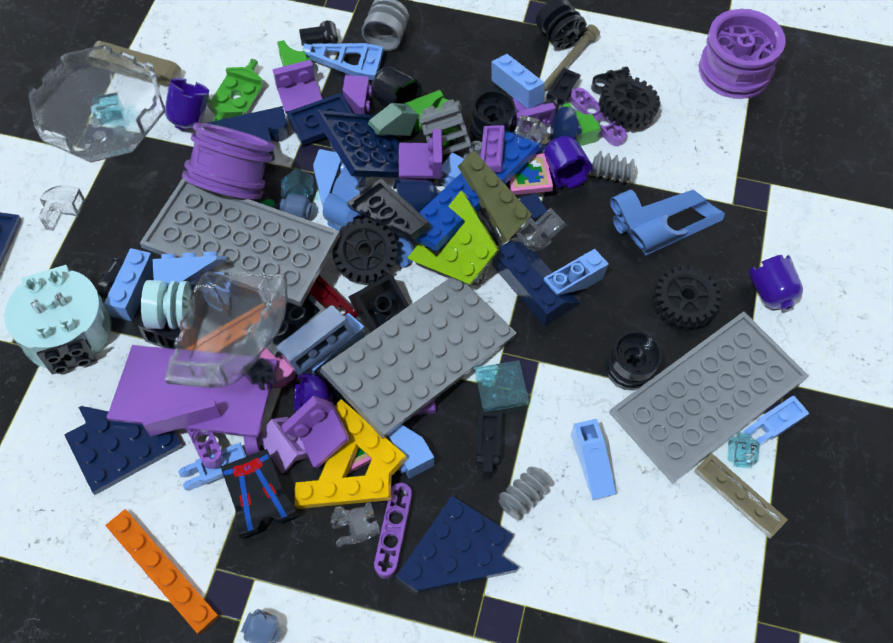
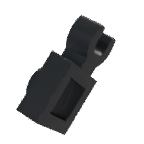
M263 357L241 367L244 376L252 385L258 383L261 390H265V383L277 384L272 367Z

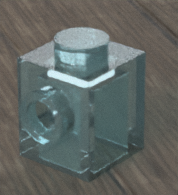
M118 92L93 97L91 112L93 118H97L100 125L124 121V109Z
M298 168L294 169L281 179V197L286 199L289 193L309 197L313 194V176Z

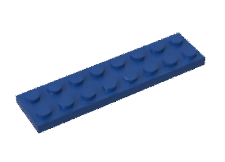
M505 131L501 172L494 173L506 184L540 150L539 143ZM462 173L419 212L429 222L431 228L414 241L438 251L460 229L465 220L448 207L460 191L467 195V199L476 212L481 208L478 202V195L475 191L471 190Z

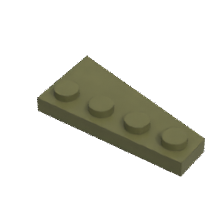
M473 151L458 165V168L471 190L475 191L478 195L479 204L482 209L485 208L491 217L490 222L493 227L498 229L501 234L500 239L504 244L532 214L482 158Z

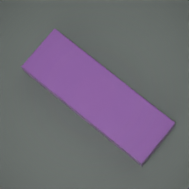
M505 125L484 126L480 157L493 172H501Z
M209 399L144 417L142 422L151 437L219 418L221 413L215 400Z

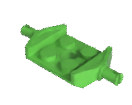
M251 58L246 67H227L225 69L226 77L212 99H209L207 103L208 108L216 115L213 121L244 115L248 112L263 87L262 78L253 71L258 65L256 59L253 60ZM236 95L241 96V97H238V98H236V99H232L233 96H236Z

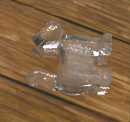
M367 502L363 507L346 510L341 506L334 508L330 522L332 529L342 528L347 524L350 529V536L340 537L336 541L337 547L345 544L361 543L371 536L380 534L377 520L372 523L367 522V519L374 517L371 502Z

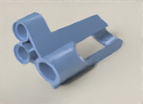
M346 167L343 168L334 184L332 193L326 197L323 204V217L328 221V226L340 231V228L342 226L345 227L350 221L354 222L355 219L360 218V220H364V218H367L349 209L347 205L348 201L366 189L365 182L367 177L351 176ZM393 231L397 242V258L395 263L404 268L413 262L408 259V256L414 250L411 239Z
M694 189L644 207L641 206L633 190H628L610 199L612 210L616 214L613 217L616 230L621 234L628 232L634 243L645 255L722 221L725 215L724 212L710 204L706 198ZM689 207L705 217V219L678 231L671 229L667 224L669 216Z

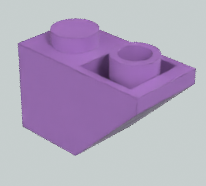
M345 75L343 96L351 111L355 114L366 115V112L370 113L371 102L368 99L373 94L371 85H369V77Z

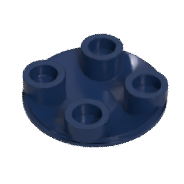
M572 107L560 108L555 113L551 122L550 132L553 135L552 140L560 136L575 138L581 134L582 128L578 124L575 109Z

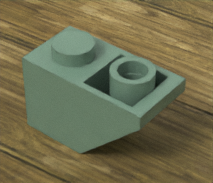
M391 103L371 118L368 125L380 136H410L418 113L408 104Z

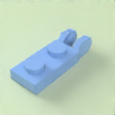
M792 396L761 416L744 433L746 436L752 435L760 427L765 431L766 434L757 438L753 443L758 448L806 418L810 413L795 396Z
M241 442L221 450L224 460L220 466L246 457ZM213 453L208 455L210 459L215 457ZM197 459L194 463L179 469L180 477L193 475L197 471L200 474L184 482V490H192L200 487L203 483L205 485L224 477L221 467L208 469L203 465L201 459Z

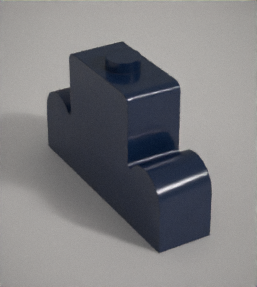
M283 106L207 123L242 131L269 142L271 140L281 142L289 136ZM269 151V153L272 155L271 161H274V151Z

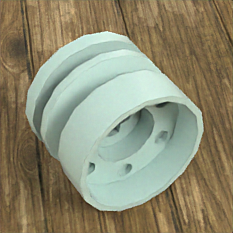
M146 280L141 298V314L144 327L146 329H163L166 321H168L170 329H176L177 326L180 329H188L193 313V296L189 281H180V283L171 281L167 289L164 280Z

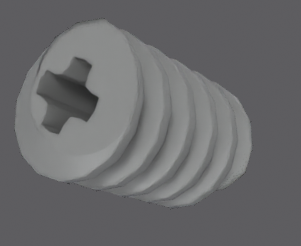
M599 151L594 156L592 172L590 171V176L596 171L598 178L604 173L606 180L610 175H613V181L621 177V183L629 179L630 185L635 168V159H631L628 164L626 157H623L619 162L618 155H615L611 160L610 153H607L603 158L602 151Z
M528 467L527 473H522L520 479L514 480L513 486H508L506 492H502L499 495L500 499H498V502L502 509L515 520L520 519L517 511L523 514L527 512L524 504L533 507L531 498L539 501L540 496L537 492L546 494L547 490L544 485L550 486L547 477L536 467Z

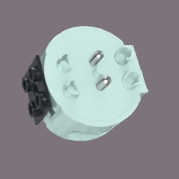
M67 265L22 277V286H18L9 297L5 307L4 319L9 334L19 347L22 348L26 356L36 365L47 368L52 375L62 374L69 369L84 367L97 361L94 354L102 350L109 338L111 317L92 282L84 275L70 271Z

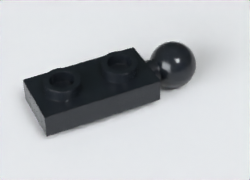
M563 68L548 91L546 97L548 100L544 104L553 102L556 113L559 110V104H566L572 90L575 89L580 81L581 74Z

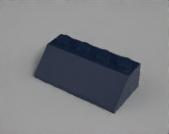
M509 241L498 248L499 251L492 258V266L544 327L579 305L578 300L571 292L557 296L543 279L553 272L527 242Z

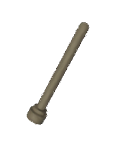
M589 24L586 27L582 39L545 80L544 91L551 87L561 70L569 66L588 42L597 39L600 31L595 25Z

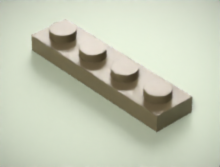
M712 453L695 469L694 472L769 539L788 520Z

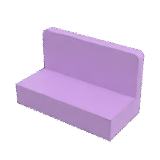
M288 417L271 419L258 436L259 442L264 449L268 450L271 459L281 473L287 472L295 461L309 458L301 438L284 433L281 426L289 419Z

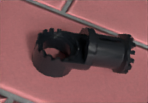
M624 66L619 70H608L606 73L595 75L592 79L591 90L596 94H601L604 86L601 87L595 83L601 82L605 85L610 78L620 77V75H625L627 78L628 75H631L629 67Z
M113 257L109 269L102 274L103 278L98 283L99 287L97 286V292H99L98 294L101 298H107V286L109 284L111 287L113 286L124 261L122 262L123 259L120 260L119 257Z

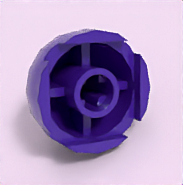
M302 373L297 377L301 379L300 384H295L294 410L300 409L313 396L329 402L333 401V393L329 391L324 379L307 373Z

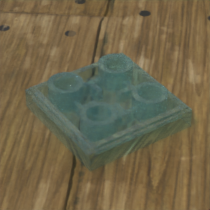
M519 360L474 368L483 412L529 405Z

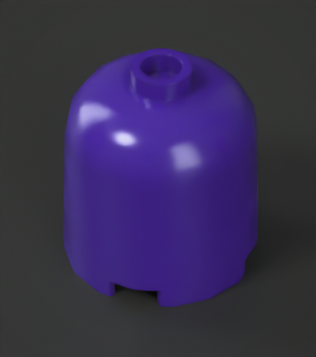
M184 78L171 79L164 108L166 119L179 130L193 128L194 123L202 122L210 91L206 86L198 82L195 85L186 83L187 79Z
M560 136L549 142L545 148L544 154L549 166L550 175L558 188L568 186L571 189L587 180L586 175L589 171L592 172L593 170L592 163L575 138Z
M782 254L762 261V267L757 270L752 267L749 270L748 274L762 302L768 308H782L783 311L789 310L795 306V302L803 294L802 282L790 255H787L786 258Z

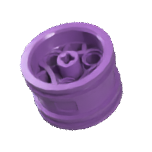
M733 9L723 12L712 22L706 39V46L703 49L698 64L701 79L712 91L728 98L746 99L759 95L770 84L775 71V65L783 53L786 42L782 28L770 16L752 9Z
M194 123L193 129L197 133H192L190 139L194 142L190 160L185 161L184 167L187 170L182 172V178L193 185L216 193L244 199L262 198L263 192L260 189L265 187V181L262 177L266 162H270L272 159L269 151H274L275 145L265 139L235 129L207 123Z

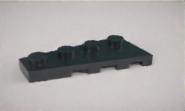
M381 178L347 202L349 209L411 240H415L431 228L429 222Z

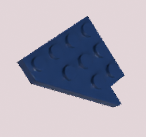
M86 406L78 407L86 423L64 434L94 495L183 448L174 430L150 437L143 424L108 421L106 419L108 411Z
M451 496L396 578L414 591L422 592L516 573L519 567L502 556L514 535L454 496Z

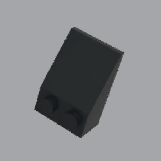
M391 273L348 296L358 316L370 333L409 306Z
M308 293L302 306L287 301L283 302L254 327L251 332L277 358L282 355L276 346L326 309Z

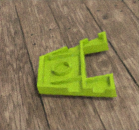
M460 191L448 207L465 220L464 224L438 256L427 246L419 243L408 256V259L467 284H472L499 249L479 219L476 210L467 199V195Z

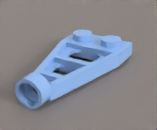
M366 43L304 44L303 51H305L306 57L351 76L369 77V80H373L374 76L378 73L384 47ZM326 52H340L338 60L325 57ZM349 53L360 54L359 64L351 65L344 61L345 55Z

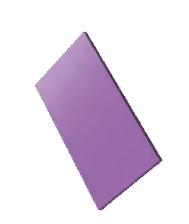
M132 345L106 419L108 421L143 424L142 418L214 399L220 409L221 417L180 429L258 437L272 383H265V390H261L258 383L252 385L243 374L242 366L260 358ZM265 359L275 374L278 361L275 359Z

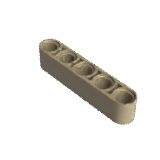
M97 41L86 57L88 62L95 67L168 87L171 79L178 78L182 72L180 66L173 61L102 41Z

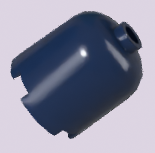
M413 179L394 180L393 189H397V193L418 212L424 209L438 195L437 187L431 181Z

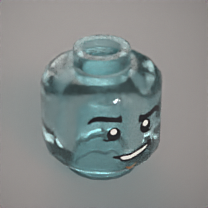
M737 433V437L729 439L727 459L733 463V467L753 468V465L759 462L760 442L752 438V434Z

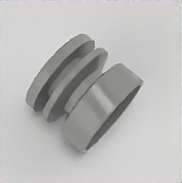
M375 0L362 27L364 40L368 44L383 46L384 51L396 49L402 40L403 32L409 21L407 9L397 0Z

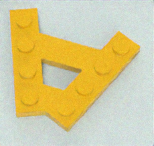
M341 399L334 407L349 436V440L328 458L319 480L295 483L294 506L297 509L391 500V476L408 459L388 439H382L364 418ZM360 448L372 459L366 475L347 477L356 453Z

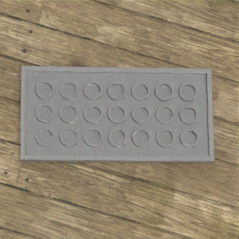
M182 178L141 240L140 245L143 249L160 255L175 254V258H182V253H196V257L204 256L203 252H217L218 256H226V260L209 270V273L302 306L337 243L340 232L249 199L228 196L203 189Z
M450 277L321 367L320 372L383 439L515 338L517 333L465 282Z
M742 312L611 408L609 414L673 484L803 383L809 375L745 312Z

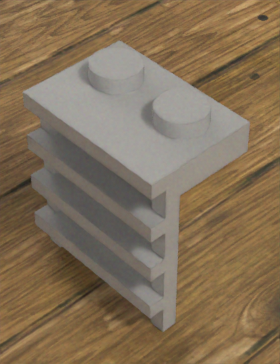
M448 100L442 103L441 107H427L420 114L419 122L427 143L428 138H431L430 133H433V129L442 130L454 125H461L462 130L441 136V143L460 136H464L466 141L442 149V155L468 147L470 153L474 151L461 114L462 107L460 101Z

